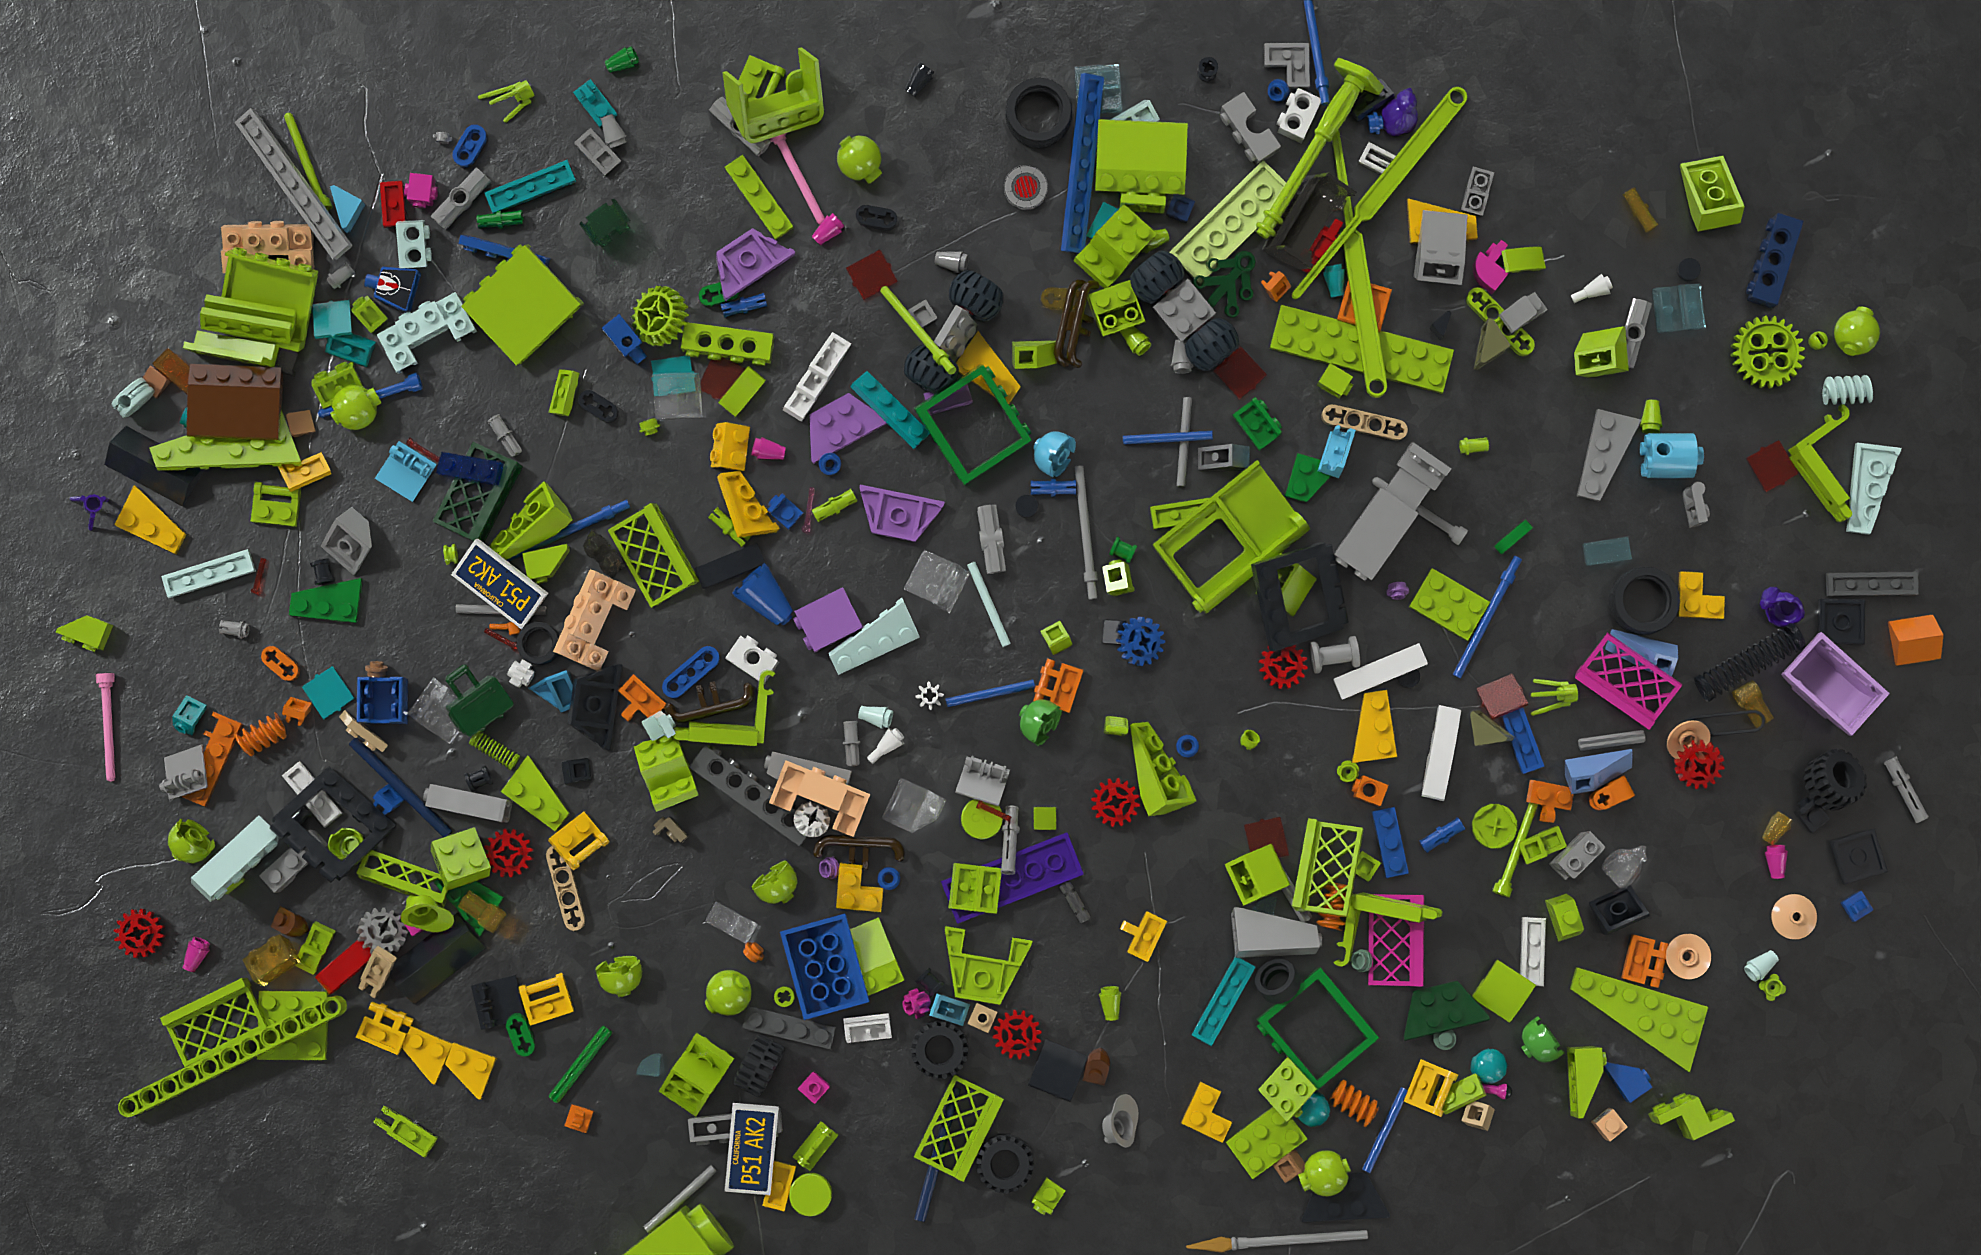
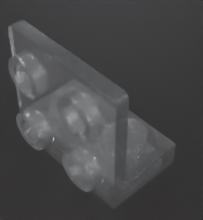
M924 550L904 590L930 601L942 610L950 613L970 573L958 564Z
M433 677L408 712V715L448 743H451L459 732L447 715L448 711L446 710V705L456 699L457 696L442 682Z

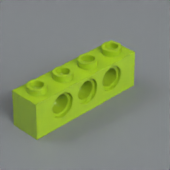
M686 322L687 325H684L681 350L686 352V356L699 357V354L708 355V359L721 360V357L730 358V361L734 363H743V360L752 361V364L757 366H765V363L771 364L775 338L772 333ZM709 337L711 344L708 347L700 346L699 342L702 338ZM725 340H731L734 343L730 350L722 349L721 346ZM747 343L756 345L752 353L744 351V346Z

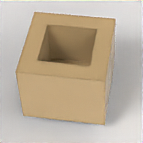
M976 1003L967 1024L988 1033L997 1011ZM980 1014H985L987 1016V1020L985 1022H980L978 1020V1016Z
M1474 1101L1466 1105L1462 1122L1468 1126L1488 1131L1495 1109L1490 1105Z

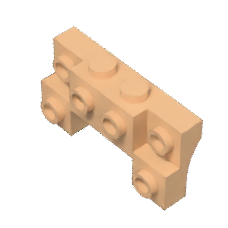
M261 221L248 222V225H223L221 227L223 246L221 251L222 273H226L228 256H225V252L234 247L246 249L247 253L253 255L255 253L288 255L290 264L297 266L299 264H308L315 270L313 253L314 233L308 224H284V221L270 222L271 225H262Z
M590 569L579 594L574 599L571 613L565 619L564 628L553 652L593 670H600L609 651L594 644L612 604L627 610L636 589Z
M785 760L769 803L791 812L797 795L839 811L832 829L854 837L870 794L846 785L847 780L834 775L833 779L824 776L826 772L813 767L811 771Z

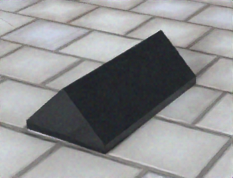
M125 426L109 442L104 465L184 507L204 469L194 467L186 468L185 470L158 471L150 447L160 443Z
M459 912L453 916L454 923L448 930L432 932L395 961L389 975L395 986L413 1004L420 1001L486 948Z

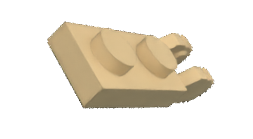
M377 946L372 952L360 978L362 980L358 988L363 991L368 985L373 986L374 988L370 996L375 999L384 986L397 958Z

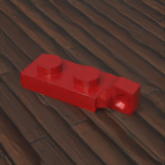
M1335 218L1330 228L1324 226L1319 231L1297 268L1308 274L1340 235L1338 232L1343 222Z

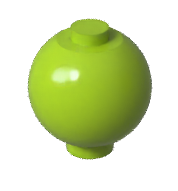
M849 135L839 143L841 147L837 153V163L845 176L853 180L864 178L869 184L882 174L879 169L881 152L878 145L872 139L865 136H854L851 138Z
M1857 307L1856 310L1845 313L1837 321L1834 328V338L1839 348L1845 354L1850 356L1865 354L1877 344L1880 337V328L1877 320L1873 317L1874 313L1871 309Z
M350 385L336 393L332 401L334 411L330 414L336 424L341 423L346 429L360 430L372 423L377 413V405L382 402L374 388L367 390L362 386Z
M724 970L715 974L710 979L706 988L707 999L705 1000V1005L707 1009L713 1014L719 1013L726 1016L742 1012L748 1006L752 995L748 978L734 970Z
M1323 1150L1314 1153L1308 1158L1304 1165V1172L1298 1174L1304 1191L1311 1189L1317 1195L1328 1197L1338 1194L1345 1188L1349 1179L1348 1172L1351 1169L1346 1158L1342 1160L1341 1156L1336 1152Z

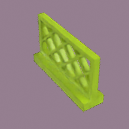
M656 503L648 504L641 511L608 529L651 608L687 587L700 582ZM643 515L648 520L646 531L635 528L637 519ZM623 527L630 529L628 541H621L616 531ZM634 530L645 533L642 546L631 543ZM649 535L658 538L659 545L657 550L646 547ZM630 546L641 549L638 561L631 560L628 556ZM645 550L656 553L653 566L642 563ZM660 554L668 556L670 560L668 570L657 567ZM641 565L652 568L649 581L641 579L639 575ZM656 569L667 572L664 585L653 582ZM670 575H678L683 584L677 588L669 587ZM652 585L663 588L661 597L655 601L650 595Z
M1308 818L1292 907L1296 911L1348 917L1363 828L1319 822L1317 819ZM1323 828L1333 829L1336 834L1327 843L1322 839ZM1348 832L1357 833L1356 841L1349 846L1341 838ZM1340 839L1346 848L1337 855H1334L1328 846ZM1327 848L1332 858L1321 865L1318 861V854ZM1349 852L1353 857L1352 863L1343 868L1337 859ZM1336 861L1342 870L1333 877H1330L1324 868ZM1323 870L1328 880L1317 887L1313 881L1314 875ZM1345 874L1349 879L1348 885L1339 890L1333 881ZM1332 883L1338 892L1329 899H1326L1320 890ZM1318 892L1324 902L1317 907L1309 906L1310 897ZM1339 896L1345 901L1343 911L1334 910L1329 903Z
M241 978L160 1018L163 1026L167 1027L184 1067L268 1027L250 989L251 984L248 978ZM246 993L249 999L247 1009L235 1006L238 996ZM222 1004L230 1007L226 1019L215 1016L218 1006ZM234 1009L245 1012L241 1025L230 1021ZM201 1014L210 1017L206 1029L195 1026L197 1017ZM248 1015L256 1016L260 1026L254 1029L245 1027ZM213 1019L225 1022L221 1034L209 1031ZM181 1024L189 1027L185 1039L177 1036L175 1027ZM228 1024L239 1027L238 1034L233 1039L224 1036ZM193 1029L204 1032L200 1044L189 1041ZM208 1034L219 1038L216 1047L213 1049L204 1046ZM188 1044L198 1047L196 1057L188 1060L185 1054Z
M953 1075L914 1157L964 1182L1004 1099L957 1075ZM956 1081L965 1085L968 1094L955 1098L952 1089ZM969 1087L976 1091L970 1093ZM951 1093L952 1099L947 1101ZM982 1093L988 1096L985 1105L975 1108L972 1095ZM969 1097L973 1109L960 1113L956 1101ZM954 1102L957 1115L945 1119L942 1111L944 1105ZM982 1109L978 1117L977 1111ZM974 1112L977 1120L975 1125L965 1129L961 1116ZM941 1114L942 1120L937 1121L939 1115ZM959 1117L963 1130L950 1134L946 1121ZM944 1123L947 1135L935 1139L932 1132L934 1126ZM972 1130L971 1133H970V1135H969V1137H968L967 1131ZM964 1133L967 1141L965 1146L955 1149L951 1137ZM931 1135L932 1140L927 1142L929 1136ZM949 1138L952 1151L940 1154L936 1142ZM934 1144L937 1156L928 1159L920 1155L924 1146ZM962 1151L958 1158L956 1152ZM954 1153L956 1164L953 1170L944 1167L941 1157ZM939 1159L940 1164L934 1162L933 1160Z

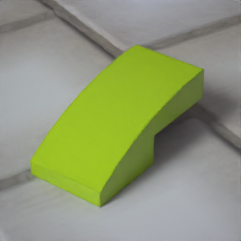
M1524 247L1501 251L1506 273L1539 271L1546 268L1542 247Z
M748 366L718 403L736 417L766 380Z
M1558 825L1518 843L1526 864L1547 857L1548 854L1567 847Z
M317 921L314 922L305 943L301 946L294 966L314 975L336 931Z

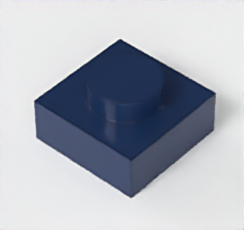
M1174 194L1166 215L1187 223L1195 201Z

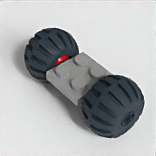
M1164 250L1159 251L1143 262L1131 274V287L1135 295L1144 302L1153 304L1162 299L1153 308L1180 342H1183L1196 331L1185 344L1186 355L1195 367L1203 371H1209L1237 349L1240 343L1238 333L1232 324L1221 318H1215L1203 326V324L1216 315V312L1189 279L1179 285L1184 278V269L1180 260L1172 253Z
M963 271L951 282L949 300L955 307L934 340V343L948 354L950 362L956 368V372L950 375L942 365H938L933 359V354L925 345L917 346L906 357L904 363L905 376L932 394L942 392L957 381L959 368L955 362L963 354L965 345L974 336L978 325L971 317L985 322L994 318L1001 310L1003 292L1000 287L974 271Z

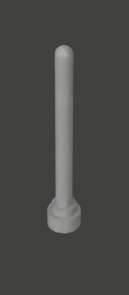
M1375 477L1372 480L1373 485L1378 488L1382 487L1385 489L1388 485L1379 477ZM1420 504L1415 510L1420 516L1448 533V537L1452 538L1451 541L1457 545L1460 544L1468 532L1462 526H1452Z

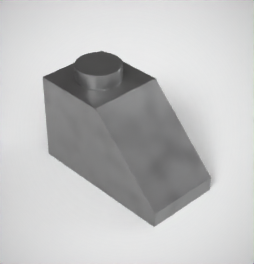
M1225 444L1198 448V470L1234 471L1243 470L1250 466L1249 446Z

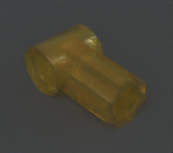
M1753 680L1732 691L1735 701L1745 711H1760L1765 717V724L1774 719L1762 699L1763 695L1760 688ZM1756 713L1748 714L1755 728L1760 727L1762 724L1760 715Z
M472 891L467 892L458 906L478 920L477 923L492 933L496 931L507 915L502 909L486 902Z

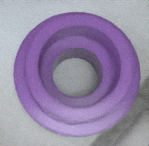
M1405 582L1391 583L1386 591L1387 596L1392 597L1394 600L1403 599L1405 595L1409 594V588L1406 587Z
M826 857L820 862L819 872L822 877L829 880L837 878L839 864L834 857Z

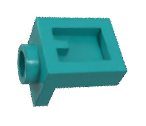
M186 695L172 716L174 728L182 734L193 735L195 733V726L206 711L207 705Z

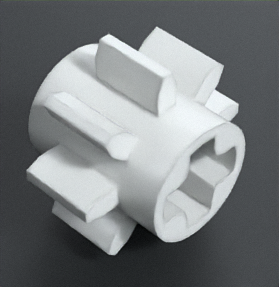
M523 659L520 663L514 661L507 673V676L511 677L509 682L519 688L522 684L527 687L535 675V672L531 670L533 665Z
M928 682L926 688L919 686L922 693L921 695H916V698H922L920 707L927 704L929 709L932 710L933 704L941 705L938 697H943L944 694L937 692L939 685L933 688L930 682ZM927 690H932V694H936V697L932 698V702H928L927 698H923V695L927 694Z

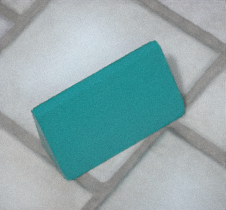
M353 333L351 335L336 336L334 339L328 337L325 352L367 367L376 342Z

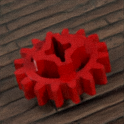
M1296 645L1281 649L1279 657L1276 659H1270V656L1274 653L1273 651H1262L1261 654L1265 659L1259 660L1258 663L1263 664L1259 672H1265L1266 674L1263 680L1269 678L1271 680L1269 686L1277 683L1278 689H1281L1283 684L1286 685L1287 689L1291 688V682L1295 685L1299 684L1297 677L1304 678L1305 675L1301 671L1308 668L1302 663L1307 660V657L1300 656L1303 649L1295 650ZM1290 652L1296 657L1297 662L1290 658ZM1282 659L1290 666L1286 667L1284 671L1281 670V666L1276 664L1281 662ZM1269 668L1274 669L1277 673L1276 677L1271 674ZM1289 671H1296L1293 677L1286 679Z
M1692 740L1690 747L1685 744L1683 745L1684 752L1677 751L1680 759H1674V763L1677 765L1674 769L1676 774H1679V780H1685L1686 786L1689 787L1693 783L1695 789H1698L1699 784H1703L1704 788H1707V782L1710 781L1712 784H1715V776L1721 778L1722 775L1719 770H1724L1725 767L1720 762H1723L1724 758L1722 755H1719L1720 750L1718 747L1713 749L1712 742L1705 745L1704 741L1700 740L1699 744L1696 745L1694 740ZM1694 760L1702 764L1704 769H1702L1701 766H1698Z
M1109 778L1107 779L1108 785L1105 786L1102 782L1099 784L1101 787L1100 791L1094 789L1093 792L1097 795V798H1091V801L1096 802V805L1091 809L1098 810L1099 813L1095 817L1099 818L1102 816V824L1110 821L1111 827H1114L1115 822L1123 826L1124 819L1127 822H1131L1130 814L1137 815L1133 809L1134 807H1140V804L1135 803V799L1139 798V795H1133L1132 792L1135 790V787L1129 789L1127 787L1128 781L1120 784V778H1117L1116 782L1112 783V780ZM1116 787L1123 789L1128 795L1123 796L1117 793ZM1108 790L1109 796L1106 801L1100 802L1102 794ZM1113 796L1116 799L1126 800L1118 805V809H1115L1114 805L1105 806V804L1112 801ZM1130 803L1128 812L1123 815L1122 809L1124 805ZM1108 809L1112 811L1115 818L1106 815L1103 810Z
M505 828L502 835L496 831L495 839L488 838L491 845L484 846L486 850H489V853L486 854V857L490 859L489 864L494 866L492 872L497 873L500 870L501 877H504L506 872H508L509 877L512 878L515 871L521 875L522 867L529 868L526 863L527 860H533L528 855L534 849L527 847L531 841L523 840L524 833L517 836L516 829H513L511 834H509L508 829ZM512 838L516 839L522 847H516L513 844ZM502 840L500 848L494 851L497 843ZM507 847H509V850L518 851L510 855V859L508 856L499 855L506 852ZM519 856H523L521 862L517 866H515V861L517 860V858ZM495 859H501L506 868L501 867Z
M132 909L131 916L124 913L123 918L125 920H117L120 929H114V932L119 933V937H116L114 941L121 942L118 949L126 948L125 955H130L133 952L134 958H139L140 953L143 957H148V951L156 953L155 946H162L159 938L165 937L164 934L160 933V930L164 929L165 926L158 925L161 918H153V911H149L146 915L145 909H140L139 914L136 909ZM141 918L146 919L148 922H150L151 926H147L146 924H144ZM130 923L131 926H130V928L128 929V931L126 932V928H127L128 924ZM139 930H148L141 934L140 937L131 936L139 932ZM154 934L153 939L149 944L148 940L150 939L151 935ZM128 941L134 942L138 948L131 946Z
M1015 1009L1012 1016L1005 1012L1006 1019L998 1018L1000 1026L993 1027V1029L998 1031V1034L993 1035V1038L999 1040L995 1046L1003 1047L1001 1054L1008 1051L1009 1058L1017 1054L1018 1059H1021L1022 1053L1029 1057L1030 1053L1028 1050L1036 1051L1037 1048L1034 1043H1041V1040L1036 1038V1036L1041 1034L1042 1031L1035 1028L1039 1025V1022L1033 1023L1031 1021L1033 1019L1032 1014L1028 1018L1025 1017L1024 1010L1021 1012V1015H1017ZM1013 1019L1023 1020L1019 1025L1009 1023ZM1029 1026L1032 1029V1040L1026 1035V1030ZM1008 1027L1016 1031L1019 1028L1022 1029L1021 1035L1026 1041L1019 1038L1013 1040V1033ZM1003 1028L1008 1032V1039L1005 1043L1002 1039ZM1022 1043L1026 1046L1019 1050L1011 1049L1015 1044Z

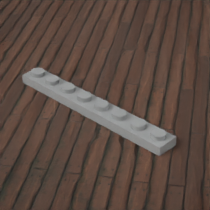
M250 108L235 121V124L332 259L337 260L352 247V244L256 110Z

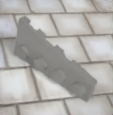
M1600 409L1596 410L1577 497L1598 502L1601 500L1641 419Z

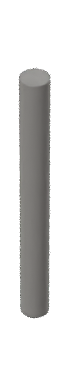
M1183 397L1181 432H1190L1192 398ZM1180 441L1177 473L1178 487L1186 486L1189 441Z
M456 604V613L501 614L491 605ZM539 606L534 615H546L547 607Z
M710 1165L644 1226V1229L651 1233L717 1172L714 1166Z

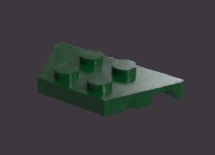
M1458 981L1416 990L1412 993L1404 1041L1486 1022L1490 1018Z

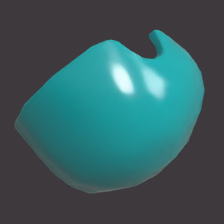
M1488 1048L1472 1058L1470 1070L1472 1075L1476 1073L1479 1076L1481 1083L1493 1084L1500 1081L1506 1075L1508 1064L1505 1056L1500 1051Z
M1315 1091L1302 1106L1301 1110L1303 1113L1298 1119L1309 1127L1320 1126L1326 1122L1329 1117L1330 1106L1325 1096Z

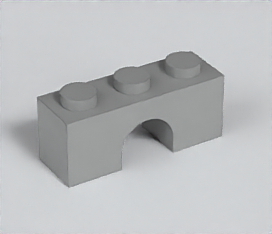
M1245 92L1221 107L1220 112L1222 114H1220L1223 123L1226 126L1230 125L1234 131L1232 133L1234 139L1238 144H1243L1246 149L1244 152L1250 162L1254 161L1258 166L1263 160H1267L1280 151L1281 145L1269 128L1258 134L1248 130L1246 121L1255 115L1256 109Z
M315 830L308 831L328 849L326 841ZM289 848L259 877L274 893H280L297 878V873L309 864L302 858L306 851L303 850L300 854H297L292 848Z

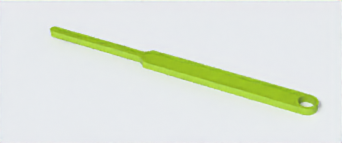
M1454 87L1450 89L1354 207V218L1293 291V299H1298L1356 227L1362 221H1369L1453 119L1467 101V93L1463 88ZM1451 92H1460L1463 96L1462 103L1456 104L1452 102L1450 98Z
M1337 130L1331 141L1345 226H1347L1354 217L1340 132ZM1355 229L1343 243V250L1366 390L1370 396L1378 398L1386 392L1387 382L1363 236ZM1377 380L1383 384L1384 389L1381 393H1373L1370 390L1369 385L1372 381Z

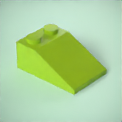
M1723 156L1680 164L1690 213L1697 231L1741 223L1745 206Z
M879 917L850 929L868 996L905 981Z
M1596 1046L1567 1047L1570 1115L1576 1118H1584L1602 1076L1603 1066H1606V1053L1602 1052V1048Z

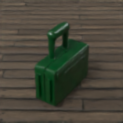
M466 664L461 665L445 678V681L457 696L456 699L446 705L447 715L458 731L469 737L478 731H485L489 723L496 718H503L504 713L514 705L496 677L488 675L478 682ZM466 674L474 686L462 694L454 681Z

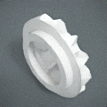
M810 801L801 804L794 814L795 827L804 836H821L829 827L830 817L827 809H824L819 803L816 804ZM815 812V819L818 822L814 821L813 824L808 826L809 818L806 816H811Z

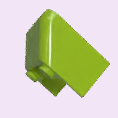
M802 47L798 48L800 69L792 71L787 76L786 90L749 102L748 95L743 90V84L727 71L723 72L726 104L742 137L749 143H757L818 123L822 119L824 107L819 60Z

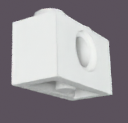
M747 635L746 638L740 636L726 656V659L759 681L762 671L767 669L774 671L779 663L775 659L777 655L767 648L764 651L758 648V642ZM756 652L759 654L760 659L758 663H748L747 658L750 653ZM770 675L765 676L764 684L766 683Z

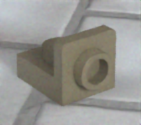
M662 817L654 824L656 829L653 833L656 836L667 828L666 834L674 842L678 840L680 843H683L689 837L672 817L667 819Z

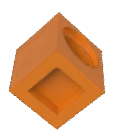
M1363 775L1360 779H1355L1351 791L1355 792L1354 798L1380 807L1389 785ZM1366 784H1370L1374 788V794L1371 797L1363 793V787Z

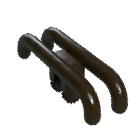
M1077 279L1067 289L1054 347L1055 359L1063 367H1067L1069 364L1075 368L1082 366V361L1076 357V347L1079 335L1087 337L1091 335V331L1082 328L1081 324L1082 321L1088 324L1094 321V318L1085 315L1084 311L1089 291L1091 289L1097 290L1100 287L1097 281L1089 280L1086 282ZM1078 288H1081L1078 296L1075 312H1072L1076 290ZM1067 331H1070L1067 358L1063 356V348Z
M713 681L710 682V691L713 696L714 705H707L704 689L701 685H698L696 689L701 705L700 709L677 713L674 705L671 703H666L664 709L667 715L670 714L673 721L687 723L748 706L753 700L754 688L751 683H745L743 686L744 694L741 698L720 703L716 683Z
M825 835L817 841L813 851L814 857L820 858L823 855L824 847L827 845L849 846V864H855L856 846H862L863 870H868L869 847L893 849L895 859L898 862L903 861L905 855L904 847L895 838L852 837L850 835Z

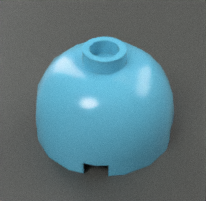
M1058 431L1047 433L1042 438L1037 439L1033 449L1035 450L1034 460L1038 468L1051 477L1053 475L1056 477L1060 476L1071 461V459L1067 458L1070 451L1073 453L1075 451V439Z

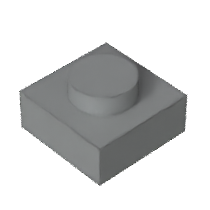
M926 299L908 310L922 328L938 320Z

